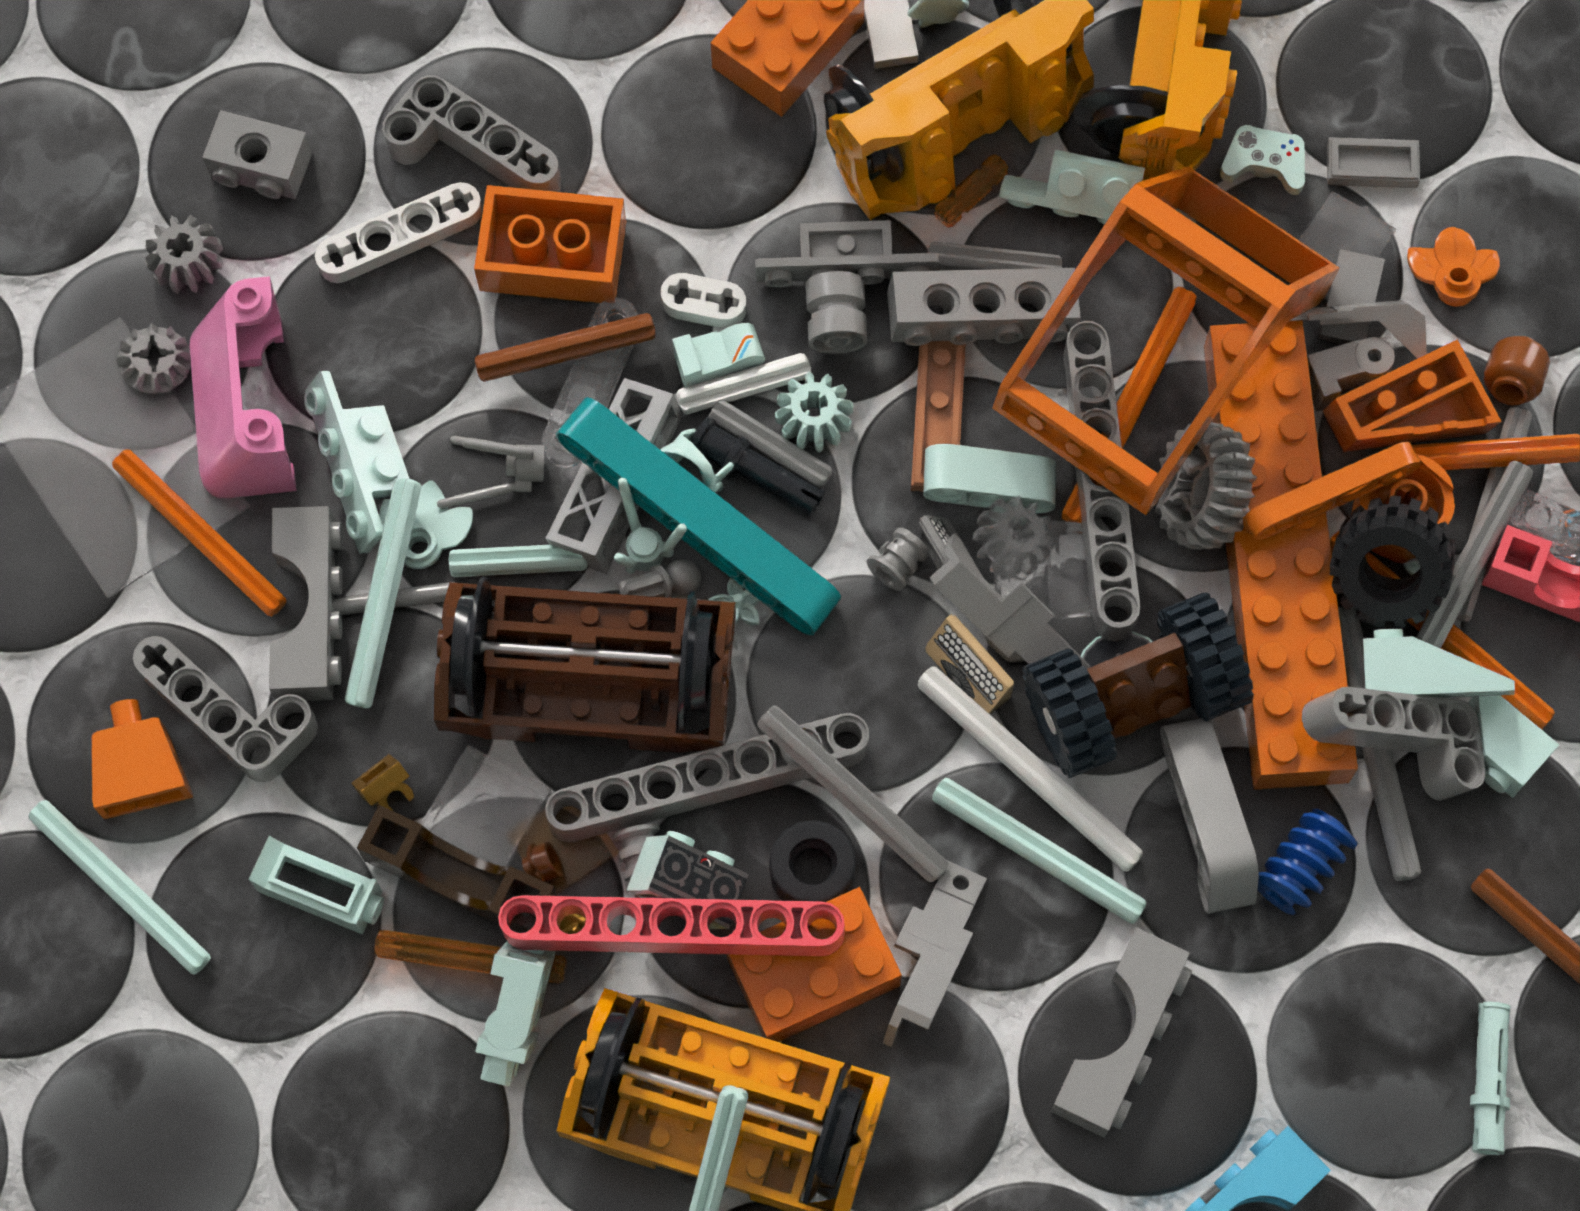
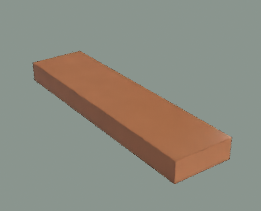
M931 341L928 344L919 346L911 491L923 492L924 463L925 449L935 444L960 445L966 344L957 345L950 341Z

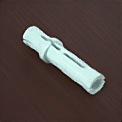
M1483 1002L1478 1004L1479 1027L1477 1036L1475 1094L1470 1096V1107L1474 1109L1472 1152L1483 1155L1504 1154L1505 1112L1510 1110V1098L1506 1097V1073L1508 1064V1025L1511 1006L1500 1002Z

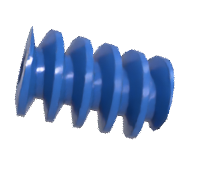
M1312 809V813H1304L1299 820L1300 827L1292 828L1287 835L1289 842L1280 843L1276 849L1277 857H1269L1264 864L1266 872H1259L1257 890L1270 903L1290 915L1296 914L1292 907L1294 904L1307 909L1311 906L1312 902L1304 893L1305 889L1319 894L1324 889L1316 879L1317 874L1332 879L1335 875V872L1327 863L1329 859L1340 864L1346 861L1347 858L1338 847L1343 845L1350 849H1355L1358 845L1356 839L1340 821L1319 809Z

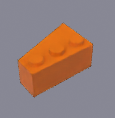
M1458 339L1334 399L1322 411L1344 452L1394 446L1402 442L1417 443L1486 434L1502 422Z

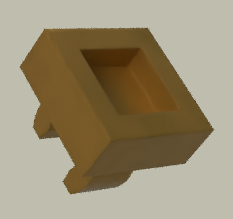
M390 754L351 783L360 796L371 806L374 804L377 807L381 805L391 811L393 810L387 804V797L392 791H401L402 795L409 801L414 798L412 789L403 782L410 777L400 762Z

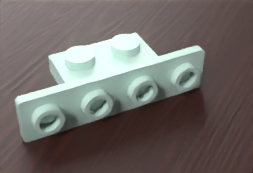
M1055 149L1048 183L1005 175L999 197L1008 199L1010 204L1017 207L1032 208L1038 205L1053 208L1054 213L1064 217H1077L1079 214L1097 217L1100 223L1105 224L1121 199L1136 183L1143 180L1145 168Z
M319 371L305 390V407L308 414L313 417L318 432L319 449L322 455L327 458L332 473L334 493L340 498L345 511L348 534L354 539L360 554L369 553L381 539L384 529L374 499L391 497L396 478L409 479L384 405L343 409L330 371Z

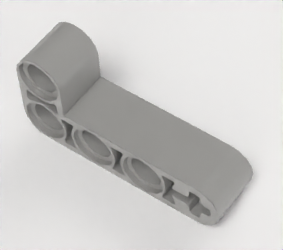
M427 75L418 79L389 112L383 122L382 130L390 156L400 164L412 165L418 163L426 156L436 142L441 140L510 187L553 192L561 191L562 179L559 162L556 155L550 149L438 76ZM432 100L442 101V103L433 108L424 106ZM468 123L478 125L471 131L459 130ZM404 133H412V134H415V135H414L411 139H409V140H406V141H399V140H397V137H399L401 134H404ZM502 147L514 149L506 155L495 154Z
M159 636L147 637L139 642L134 649V666L146 683L247 777L254 781L267 782L279 776L317 735V719L306 700L298 695L287 694L280 696L255 720L169 640ZM158 658L162 662H167L173 671L170 678L157 665H152L154 660ZM192 686L203 687L201 695L195 701H182V695L186 689ZM302 713L305 715L304 721L296 729L287 730L282 728L283 721L290 714ZM233 716L237 718L235 726L230 731L225 733L215 732L216 724L223 717ZM268 747L271 749L269 757L260 764H250L248 762L250 754L256 748Z
M1341 687L1309 701L1302 710L1303 726L1308 735L1316 741L1417 753L1422 787L1435 800H1446L1478 788L1484 782L1485 762L1479 720L1474 709L1467 702L1356 687Z
M1203 718L1161 726L1160 735L1164 756L1198 859L1197 882L1205 912L1210 914L1256 904L1259 877L1256 853L1212 721L1205 722Z

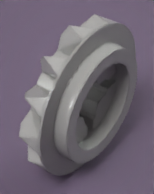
M151 323L148 328L142 330L133 328L131 335L125 341H120V349L116 358L119 373L123 380L137 391L149 394L170 391L180 385L190 371V348L185 337L177 334L171 326L166 329ZM151 345H156L159 354L166 356L159 358L156 372L152 371V366L149 365L148 359L141 358L149 356V349H152Z

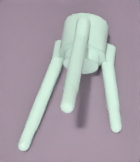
M620 478L618 485L631 533L627 537L625 545L627 556L616 553L614 560L624 566L629 574L634 573L636 570L647 572L650 571L651 567L660 565L663 557H672L674 555V547L683 537L687 527L685 524H679L666 542H662V538L657 531L641 526L628 482L625 478Z

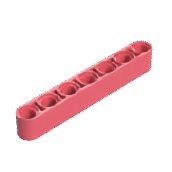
M521 895L507 900L500 908L498 916L499 926L508 943L522 950L826 956L831 955L840 948L845 933L844 917L839 908L831 903L820 901ZM520 913H530L536 917L535 925L528 932L516 933L510 929L511 921L515 916ZM569 914H579L586 918L584 928L576 934H566L560 930L561 921ZM619 915H629L636 920L634 929L626 935H616L609 930L610 923ZM669 916L681 917L686 922V927L677 936H666L659 930L663 919ZM718 917H728L735 922L736 929L729 936L721 938L710 933L709 925ZM768 918H777L784 922L786 930L781 936L772 939L763 936L758 928ZM826 919L834 924L836 931L833 936L821 940L813 937L808 931V927L815 920Z

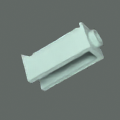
M271 836L268 837L248 879L257 892L362 935L368 923L372 925L376 923L385 898L381 897L383 890L377 880L367 878L293 848ZM288 862L354 889L346 907L278 880L277 878L284 863Z

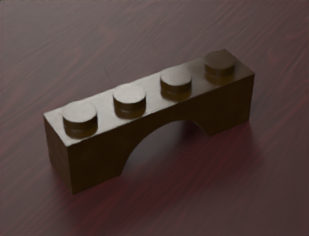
M381 805L378 806L357 846V850L364 862L499 924L500 908L512 897L521 895L557 896L553 885L512 866L496 865L470 855L442 840L423 825ZM520 913L511 921L510 929L516 933L528 932L535 925L536 917L530 913Z

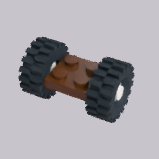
M1203 592L1160 610L1157 614L1159 618L1157 626L1161 631L1159 633L1160 639L1086 669L1085 666H1082L1078 655H1074L1073 650L1067 648L1022 668L1024 674L1022 679L1026 686L1024 689L1031 703L1032 714L1036 717L1038 729L1045 738V744L1049 752L1053 753L1054 761L1057 766L1060 765L1064 775L1072 778L1115 760L1117 756L1115 738L1129 735L1137 729L1163 718L1173 717L1187 708L1195 709L1196 715L1207 722L1252 703L1251 700H1253L1254 694L1251 690L1254 688L1253 682L1248 676L1250 673L1249 666L1242 656L1244 651L1241 644L1238 645L1236 633L1233 626H1229L1223 609L1219 610L1218 602L1214 597L1211 598L1209 593Z

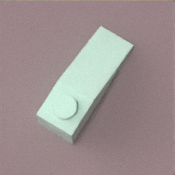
M1402 629L1373 631L1374 638L1363 639L1365 689L1438 698L1515 695L1514 680L1413 636L1403 637Z

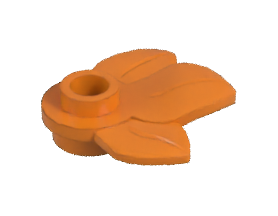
M1448 227L1441 231L1435 240L1434 248L1410 247L1407 253L1408 265L1416 279L1434 285L1440 300L1447 305L1456 307L1464 306L1471 302L1478 295L1481 284L1494 279L1500 268L1497 251L1490 249L1476 250L1474 240L1470 234L1456 227Z

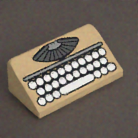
M949 615L927 643L926 653L950 680L986 712L992 714L1012 697L1014 681L955 615Z

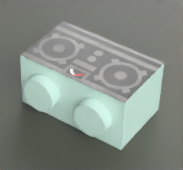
M667 831V834L664 836L646 837L626 891L640 898L740 900L749 874L733 867L735 860L731 857L711 850L707 851L706 854L693 847L695 841L692 838L678 832ZM718 917L711 922L709 929H729L732 920L728 917Z

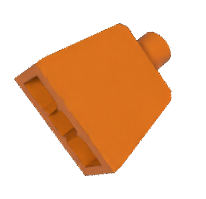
M125 699L111 704L110 710L114 727L96 731L92 734V802L94 809L105 820L193 798L191 787L177 752L162 721L155 717L142 720L139 701L136 699Z

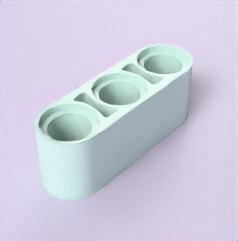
M955 444L931 445L925 449L923 496L931 501L1033 514L1050 512L1055 509L1056 461L1040 455Z

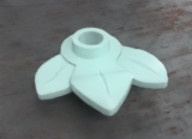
M433 480L421 486L404 563L405 566L412 569L430 567L439 559L442 550L460 545L467 537L473 523V511L470 507H456L448 510V507L440 509L437 506V502L440 499H445V497ZM390 499L383 500L379 512L383 528ZM421 541L428 544L427 549L423 553L416 554L411 551L413 544Z

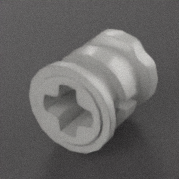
M901 527L894 531L891 543L886 541L879 549L880 556L871 555L866 563L873 575L884 585L893 590L902 591L906 586L904 577L906 575L908 577L913 575L918 568L917 562H924L929 556V550L919 537Z
M658 824L635 825L619 830L612 835L615 842L622 844V849L618 853L620 862L626 863L627 870L623 872L626 882H630L646 837L654 836L660 831Z

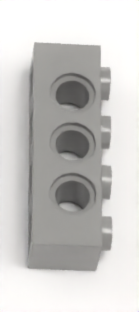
M1075 268L893 272L887 290L891 342H905L910 346H921L931 341H950L953 344L965 345L976 340L996 339L999 343L1009 344L1018 342L1021 339H1029L1064 288ZM1077 299L1050 342L1065 340L1071 327L1080 321L1079 299ZM1020 304H1031L1038 312H1028ZM975 305H985L993 313H982L975 308ZM940 306L944 308L948 314H936L929 309V307Z

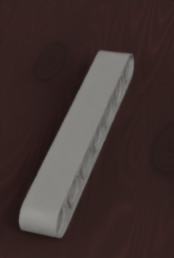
M1094 321L1078 322L1071 327L1067 334L1063 357L1069 412L1093 429L1102 431L1109 440L1121 447L1107 332L1100 324ZM1080 343H1089L1095 347L1097 352L1090 355L1082 354L1077 351L1075 346ZM1085 386H1094L1100 390L1102 395L1097 398H1088L1080 392V389ZM1076 467L1094 627L1098 634L1108 641L1124 640L1132 634L1140 614V599L1129 506L1127 502L1107 488L1095 485L1090 480V476ZM1101 517H1109L1116 522L1118 528L1110 532L1103 531L1096 526L1094 521ZM1108 561L1115 562L1122 568L1123 573L1116 577L1108 576L1101 571L1099 565ZM1112 606L1120 607L1126 611L1129 618L1123 622H1114L1106 616L1104 610Z
M844 713L799 725L845 768L859 764L866 756L869 743V728L866 722L858 715ZM842 732H850L859 738L860 743L852 749H845L837 745L834 738ZM764 734L560 789L554 792L545 806L546 818L551 833L558 840L576 842L813 777L771 738ZM750 757H759L766 761L768 767L759 774H751L743 769L742 763ZM704 769L715 770L721 775V780L717 784L708 787L700 785L695 778ZM665 781L674 786V793L666 799L654 798L649 793V789L657 782ZM612 794H620L628 799L626 807L618 812L608 811L602 804ZM572 806L581 811L580 818L573 824L565 825L555 819L557 813L564 807Z

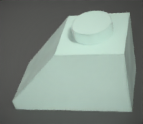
M1501 695L1473 696L1469 700V705L1477 714L1480 725L1485 762L1484 781L1499 793L1506 792L1513 798L1556 750L1559 744Z

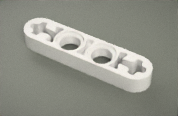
M459 182L451 184L325 239L319 244L315 253V260L320 274L324 279L333 283L346 282L472 227L482 217L483 208L479 192L468 183ZM462 198L465 204L468 203L469 210L461 213L458 208H455L454 201ZM439 206H441L442 212L446 217V222L444 223L440 222L438 211L436 210ZM415 215H427L433 220L431 227L423 233H414L407 227L408 222ZM382 232L391 237L389 246L382 251H372L366 246L368 238L374 233ZM358 242L361 255L363 256L361 259L357 258L356 252L352 247V244ZM338 252L339 256L343 257L344 265L336 267L331 262V254Z

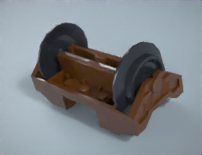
M484 576L480 578L478 584L449 582L443 604V629H439L437 637V658H440V662L436 666L434 682V722L439 731H453L486 739L535 742L536 732L628 739L630 749L677 753L703 751L723 746L726 739L729 681L736 623L735 602L697 600L695 591H690L687 599L495 586L490 585V580ZM714 634H716L715 650H714L715 659L713 658V637H714ZM599 661V665H595L594 662ZM713 669L710 727L696 734L679 733V730L686 731L693 712L707 711L711 670ZM455 694L467 697L469 712L473 716H479L484 702L483 718H471L455 708Z

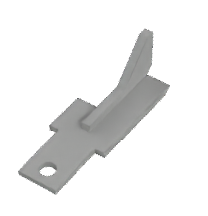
M1403 300L1312 308L1290 320H1319V325L1379 321L1417 359L1427 354L1425 316Z
M955 533L948 539L944 553L949 560L929 578L934 586L1007 658L1016 651L1028 664H1031L1068 648L1073 650L1074 655H1078L1082 666H1085L1086 669L1090 667L1048 623L1054 617V614L1023 583L1003 598L983 578L962 540Z
M948 860V866L939 877L924 910L912 907L894 947L918 957L919 960L888 1024L883 1044L892 1047L904 1019L927 1030L929 1029L973 936V933L965 930L964 927L987 878ZM956 878L965 879L968 883L967 889L959 890L955 888L953 880Z

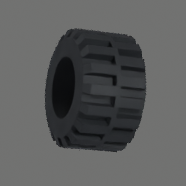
M1390 496L1388 504H1382L1380 497L1372 499L1367 510L1360 505L1353 510L1350 520L1347 518L1344 520L1336 537L1330 562V575L1334 576L1332 581L1334 593H1343L1340 603L1346 610L1354 606L1357 609L1356 618L1365 622L1368 616L1376 619L1374 626L1385 628L1386 621H1394L1395 628L1406 627L1407 619L1412 618L1415 624L1424 621L1427 610L1434 614L1441 607L1442 597L1446 598L1450 590L1456 559L1454 558L1456 550L1454 539H1449L1450 528L1446 521L1440 524L1437 523L1439 513L1430 507L1426 512L1420 510L1421 501L1411 498L1409 505L1400 503L1401 496ZM1382 545H1396L1410 551L1419 561L1421 568L1413 575L1405 578H1388L1375 572L1368 564L1365 555L1372 549Z

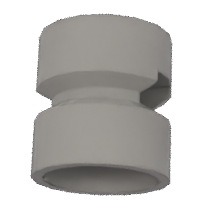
M829 271L810 277L805 282L807 311L811 313L812 317L807 322L809 347L815 351L828 354L848 353L863 348L868 341L866 315L862 312L865 308L864 279L858 274L846 271Z

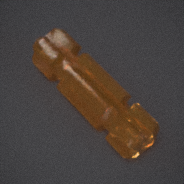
M996 154L990 155L980 164L982 166L980 170L975 169L951 191V197L944 198L935 206L934 215L945 227H953L962 218L961 214L963 212L968 213L992 190L991 186L993 184L998 185L1004 179V176L1008 175L1009 167L1001 157Z

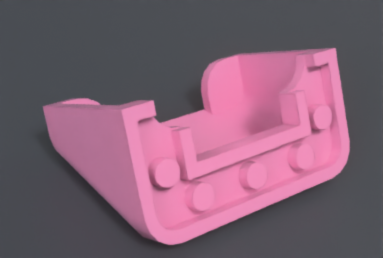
M270 276L243 279L231 285L196 327L190 338L199 473L204 488L217 498H235L297 491L295 469L293 463L289 461L280 419L274 413L264 409L243 410L240 368L263 366L262 355L267 346L273 342L284 343L282 320Z

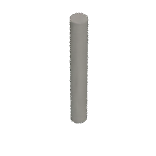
M449 582L398 589L394 608L444 602ZM369 593L333 598V611H340L341 615L364 613Z

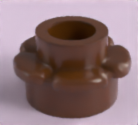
M546 841L537 846L534 843L527 846V856L522 858L525 873L550 885H554V880L564 876L563 864L551 843Z

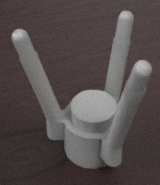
M452 436L450 443L453 445L506 455V477H515V481L440 499L437 502V506L443 509L513 492H531L532 482H543L544 445H511L469 437Z

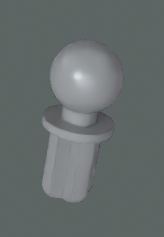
M684 558L676 559L667 566L666 570L662 566L656 565L650 568L649 573L623 580L619 584V591L623 595L671 598L672 593L679 596L689 595L690 591L698 589L701 583V572L693 561Z

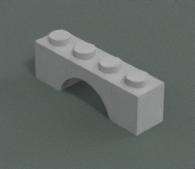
M329 506L272 508V554L279 568L299 576L307 584L309 592L308 606L300 623L289 634L270 643L269 690L275 700L287 694L298 695L306 701L334 700V685H341L342 664L340 656H334V640L342 638V615L340 611H333V598H335L336 594H342L343 591L341 566H335V550L343 549L342 522L335 521Z
M1137 927L1135 928L1112 978V982L1123 993L1130 1008L1131 1030L1129 1037L1117 1051L1106 1057L1094 1060L1075 1059L1051 1109L1052 1113L1105 1138L1111 1126L1120 1130L1132 1102L1123 1099L1131 1081L1138 1085L1141 1084L1152 1061V1058L1145 1055L1144 1052L1151 1037L1161 1041L1173 1015L1164 1010L1172 993L1181 997L1193 971L1184 966L1190 952Z

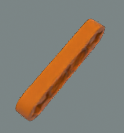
M1402 442L1268 500L1249 511L1244 516V520L1254 539L1263 540L1394 483L1413 473L1419 468L1421 462L1411 443Z

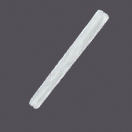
M932 666L922 674L918 680V688L1119 868L1128 872L1139 862L1143 855L1142 849L937 667Z

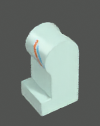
M751 323L735 324L720 332L715 331L694 338L687 334L672 339L674 358L684 388L756 367L765 362L755 327Z

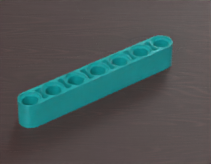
M589 397L584 398L556 432V438L565 449L620 491L618 480L625 478L631 490L634 503L671 532L679 524H685L687 530L681 540L800 632L810 636L814 635L841 600L839 591L829 581L598 401Z

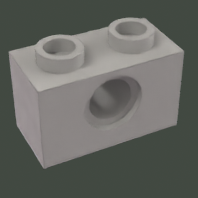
M220 110L202 158L210 177L223 186L235 188L238 185L254 188L259 194L268 198L279 199L281 196L296 199L313 152L306 132ZM255 155H265L264 159L260 162L248 163V160Z

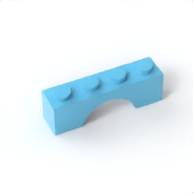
M1289 1126L1278 1136L1270 1129L1249 1149L1256 1157L1245 1168L1241 1169L1234 1163L1214 1182L1220 1192L1207 1204L1199 1197L1185 1211H1231L1238 1206L1253 1202L1269 1203L1289 1211L1331 1170Z

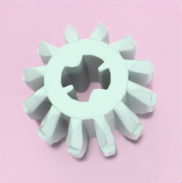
M808 372L805 374V384L803 385L791 378L788 382L789 393H779L777 396V405L780 406V409L775 412V422L784 425L782 437L787 440L797 437L796 446L804 449L808 442H814V448L819 453L823 450V440L825 439L837 446L841 442L839 432H849L852 421L848 416L853 413V402L844 399L847 395V389L844 384L831 388L832 377L829 374H826L819 383L814 382L813 374ZM818 408L820 416H810L808 409Z

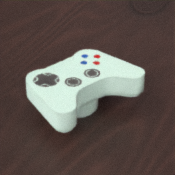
M1250 125L1241 126L1237 129L1223 161L1220 176L1227 182L1234 181L1248 171L1261 178L1276 176L1289 194L1297 195L1302 192L1305 184L1304 141L1295 134H1286Z

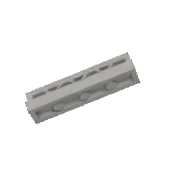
M627 378L623 379L609 408L611 412L659 449L670 443L683 416V412L674 394ZM631 395L651 401L644 414L627 421L624 409ZM582 463L545 539L550 545L581 555L587 561L590 569L607 574L614 560V555L617 553L630 525L620 491L611 484L606 494L588 501L585 489L589 481L600 477V475ZM580 499H581V501H582L583 504L577 506L578 503H579V501H580ZM635 504L636 511L639 508L637 504ZM598 510L594 517L593 511ZM587 514L591 525L583 542L563 535L570 521Z

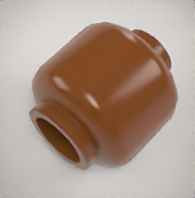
M1509 336L1499 340L1491 349L1484 371L1483 381L1487 390L1498 401L1507 405H1520L1535 400L1543 390L1549 371L1550 357L1548 352L1538 342L1526 336Z

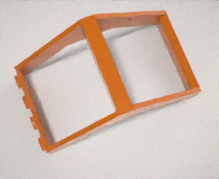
M1189 166L1138 182L1118 203L1001 382L992 409L1138 511L1147 515L1158 502L1237 383L1291 319L1319 305L1325 299L1340 268ZM1179 208L1290 284L1286 285L1175 209ZM1125 240L1256 327L1158 473L1024 381L1089 281Z

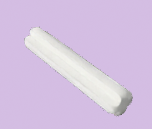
M799 353L679 389L677 391V398L684 414H691L714 407L720 400L731 402L788 385L791 378L796 381L805 380V374L811 373V367L807 356Z

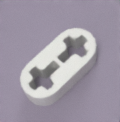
M676 273L669 276L661 286L662 306L664 311L673 318L727 328L740 324L746 315V296L744 291L734 283L688 273ZM680 288L688 289L690 297L685 298L683 304L675 303L674 295L680 292ZM724 298H732L733 306L735 307H730L727 313L719 312V304L723 303Z

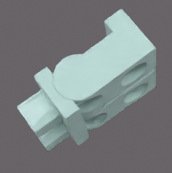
M507 941L495 954L490 974L504 978L498 1004L488 1016L485 1030L479 1036L475 1052L486 1055L480 1079L510 1086L513 1076H517L520 1064H524L535 1049L539 1033L532 1032L540 1018L555 951L517 949Z

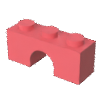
M1507 525L1491 554L1482 585L1580 622V566L1566 563L1552 555L1550 552L1551 541Z

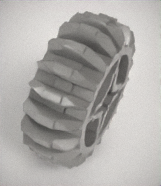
M1211 422L1158 500L1155 508V513L1161 515L1160 528L1167 530L1168 539L1174 540L1178 545H1184L1189 549L1211 550L1213 548H1221L1223 543L1232 542L1235 532L1243 530V517L1250 511L1248 507L1250 498L1256 497L1252 493V483L1257 479V476L1253 475L1251 471L1255 458L1248 456L1250 443L1242 441L1240 432L1234 431L1231 427H1224L1223 424ZM1188 424L1185 430H1177L1175 440L1167 442V454L1165 457L1159 458L1161 468L1191 424Z

